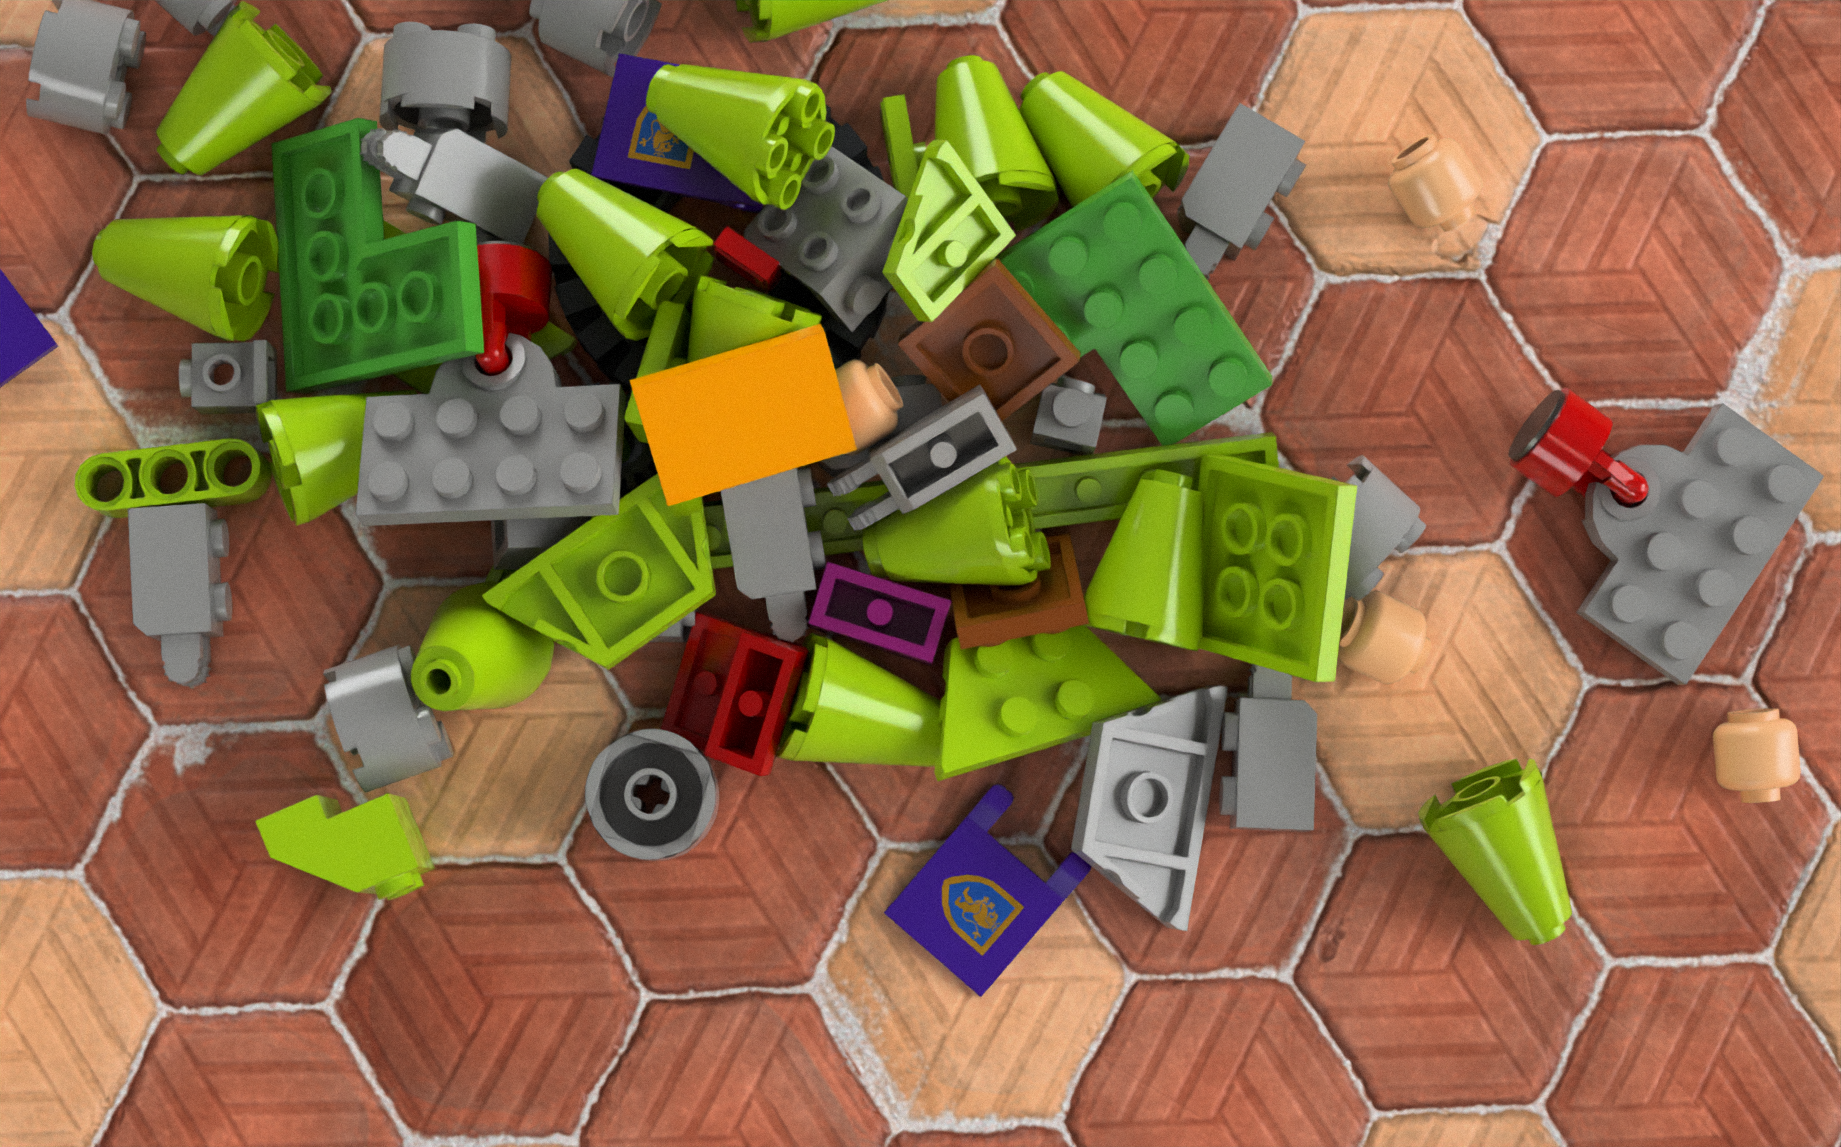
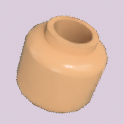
M1429 134L1404 148L1392 159L1391 163L1395 169L1388 179V186L1411 222L1418 228L1423 229L1440 225L1443 231L1447 232L1460 226L1476 213L1472 202L1480 194L1483 188V181L1460 144L1454 139L1445 138L1437 140L1434 134Z
M855 359L835 369L857 448L855 451L845 453L844 455L846 456L857 455L891 434L898 425L897 410L903 407L901 396L885 370L877 363L869 367L860 360Z
M1377 590L1370 591L1360 601H1356L1353 597L1349 598L1343 607L1338 651L1339 661L1348 668L1387 685L1400 681L1409 672H1418L1425 664L1431 649V640L1426 637L1427 625L1424 614L1418 609Z
M1777 708L1727 712L1728 722L1717 726L1713 733L1718 784L1728 790L1740 791L1741 802L1743 803L1780 800V788L1793 785L1800 778L1801 767L1796 725L1788 719L1780 718L1779 709Z

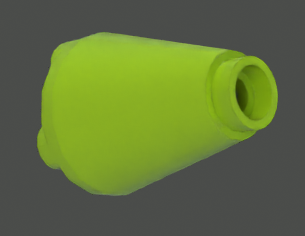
M667 64L656 72L647 91V109L649 112L657 115V120L752 200L763 205H773L782 210H786L793 205L800 192L801 181L804 179L814 159H823L829 152L834 140L835 127L833 124L825 121L826 104L824 93L816 83L806 79L686 64L675 67Z
M1005 456L920 507L904 514L898 509L878 520L876 527L865 529L863 532L864 553L872 575L878 578L889 577L893 582L1022 585L1036 580L1039 571L1050 569L1051 557L1044 534L1041 531L1035 532L1030 508L1038 506V493L1032 473L1029 469L1017 471L1014 464Z

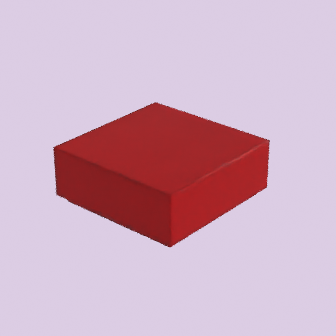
M728 226L724 228L713 244L717 261L763 293L766 291L769 293L782 275L779 261Z

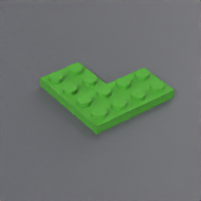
M356 118L271 143L276 230L279 242L278 263L286 392L306 394L484 353L476 223L453 221L384 239L380 171L375 166L368 165L369 162L363 161L364 157L360 155L362 143L360 139H363L370 132V129H377V121Z
M1133 170L994 258L1000 260L1080 351V357L1093 349L1098 352L1161 445L1177 443L1272 385L1271 373Z

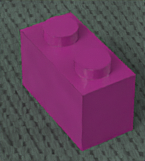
M827 562L808 625L811 629L932 666L951 600Z

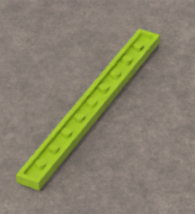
M1273 432L1017 463L1014 466L1017 471L1029 469L1033 475L1038 493V506L1030 509L1035 529L1121 519L1139 480L1153 481L1156 469L1192 477L1191 489L1198 491L1202 455H1225L1278 468L1279 462L1276 436ZM883 480L864 482L852 492L845 495L841 494L840 496H833L829 487L814 489L816 506L805 507L804 510L808 532L821 531L825 555L864 551L863 532L865 529L876 527L877 521L866 528L854 531L847 518L859 506L889 492ZM722 500L703 502L712 569L733 567Z

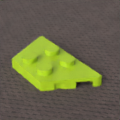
M657 473L619 500V515L595 516L482 594V597L491 607L609 670L716 595L703 498L701 496L667 506Z
M1084 625L1070 627L1068 630L1057 634L1040 633L1011 639L993 647L976 646L961 650L959 639L954 638L948 643L944 651L942 677L946 682L945 695L940 700L938 724H942L940 756L935 761L934 773L937 781H941L1091 735L1093 722L1162 699Z

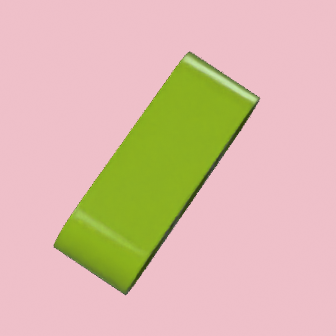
M227 438L97 454L89 457L80 465L75 474L74 486L77 496L86 506L110 518H127L128 508L205 503L210 507L249 503L259 499L266 493L271 483L272 471L269 461L252 445L241 439ZM248 456L252 464V471L248 480L235 487L227 486L223 477L227 463L235 457ZM176 463L185 464L188 471L185 486L176 493L164 494L160 485L164 470ZM120 471L124 479L120 495L114 500L102 502L97 493L100 479L106 473Z

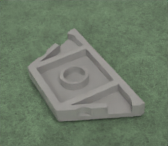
M1207 685L1092 723L1071 850L1164 926L1171 929L1187 931L1228 689V687L1220 685Z

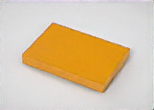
M821 324L629 380L667 506L857 450L828 342Z

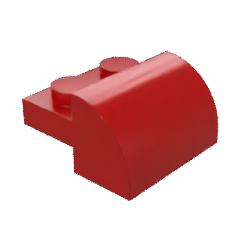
M696 612L695 626L691 628L660 729L685 738L695 748L703 750V755L758 776L770 775L809 650L794 641L792 643L782 639L778 640V636L773 635V633H762L709 613Z

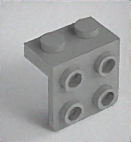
M831 146L823 159H814L804 179L801 181L800 192L793 205L786 210L779 209L773 205H766L746 227L744 238L779 261L782 270L809 288L838 323L853 332L863 319L876 309L881 299L892 287L882 271L908 198Z

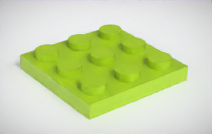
M1202 455L1198 492L1203 493V639L1200 640L1199 649L1313 682L1335 681L1357 485L1225 455Z

